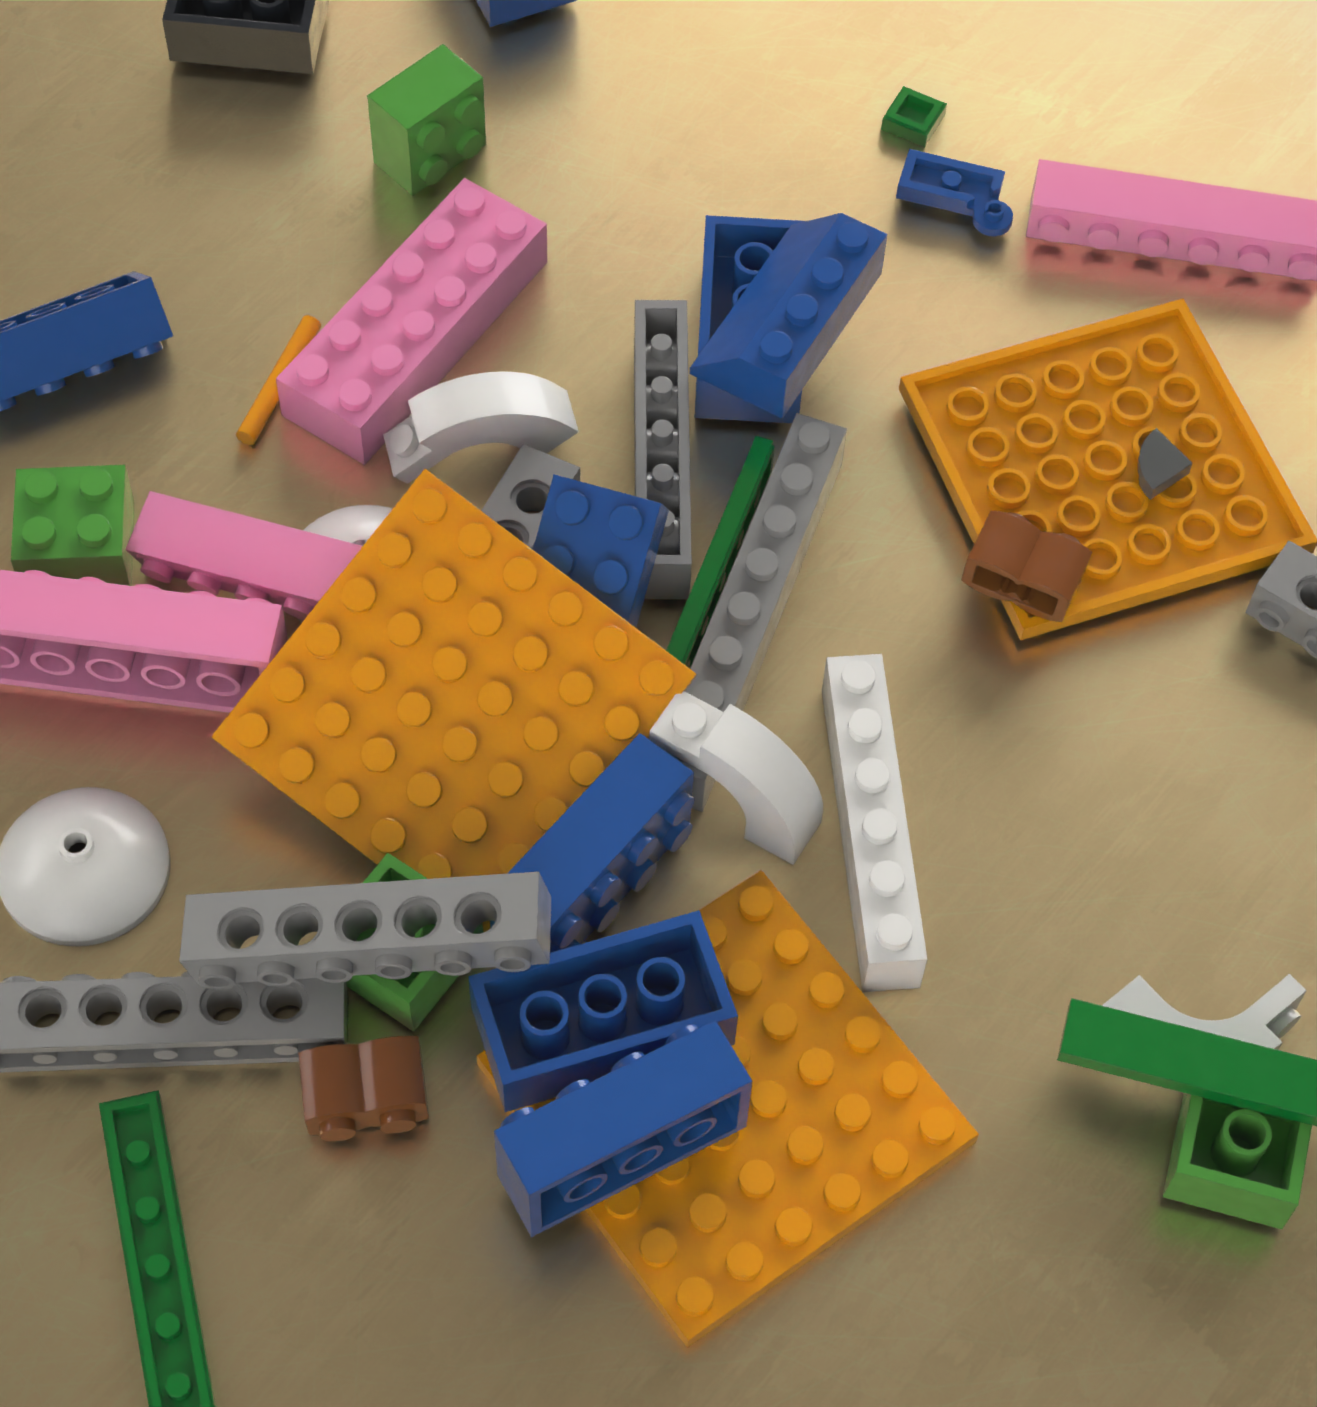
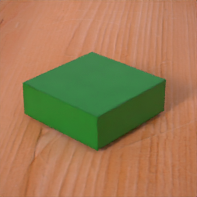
M903 86L884 115L881 130L925 148L946 114L947 103Z

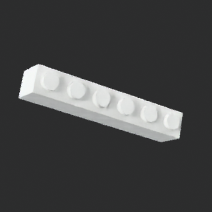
M882 654L827 657L822 697L862 992L920 988L927 963V953Z

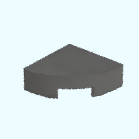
M1157 428L1146 437L1141 446L1137 463L1139 485L1145 495L1151 500L1188 475L1192 466V462Z

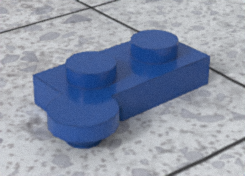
M909 149L897 187V199L973 216L975 228L987 236L996 237L1003 235L1012 226L1013 212L1006 203L998 200L1003 186L1005 171Z

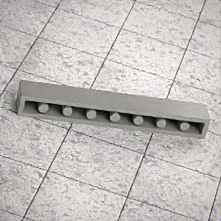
M796 413L690 668L697 675L685 692L722 712L726 710L729 704L742 711L745 708L842 466L847 428ZM670 754L694 772L692 797L695 798L692 809L703 812L715 779Z

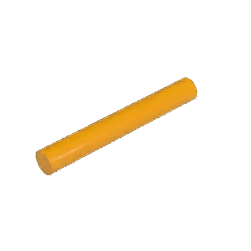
M304 315L236 432L237 439L247 445L255 444L279 402L276 378L309 344L321 328L320 321L315 317Z

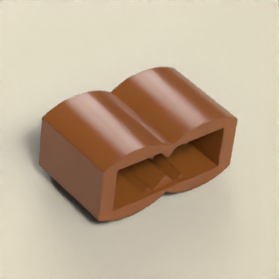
M990 511L967 558L961 581L989 597L1012 601L1015 605L1032 615L1050 621L1062 622L1085 574L1092 551L1069 534H1057L1039 530L1020 514Z
M418 1036L385 1037L361 1044L326 1045L298 1052L304 1121L309 1135H320V1138L324 1141L337 1142L353 1138L357 1130L367 1127H380L381 1131L385 1133H402L414 1129L417 1126L416 1122L429 1119L422 1051Z

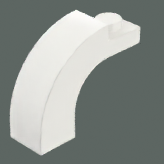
M486 372L455 378L417 394L408 400L411 416L383 434L393 477L408 484L417 478L424 469L429 470L449 455L470 446L485 443H504L521 448L522 444L548 453L579 431L567 390L547 379L531 374Z
M685 691L682 694H675L651 728L649 740L664 751L705 772L724 786L737 800L745 814L744 839L794 865L822 821V796L809 770L778 736L732 704H729L726 710L722 712Z
M1288 974L1244 1012L1223 1020H1201L1187 1016L1171 1007L1139 975L1102 1006L1279 1050L1283 1043L1280 1038L1301 1017L1296 1009L1307 990Z

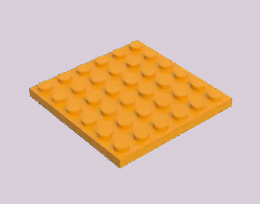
M1184 298L905 375L900 378L899 391L973 544H975L990 511H1001L1020 514L1041 531L1069 534L1092 551L1085 574L1062 622L1037 617L1021 609L1012 601L1001 600L1020 641L1268 567L1273 563L1288 541L1295 543L1310 553L1315 551L1317 538ZM1157 428L1192 462V466L1188 475L1150 500L1139 485L1137 463L1144 440Z
M424 469L211 737L376 865L389 853L427 879L507 874L639 733L649 739L651 728L675 694H682L683 691H686L697 674L427 469ZM490 921L483 922V931L486 932L490 929Z
M762 870L699 910L738 1014L735 1045L731 1046L753 1081L747 1126L585 1210L687 1348L976 1143L979 1135ZM484 1050L476 1055L477 1065L498 1092ZM552 1098L525 1107H533V1109L536 1110L556 1100V1098Z

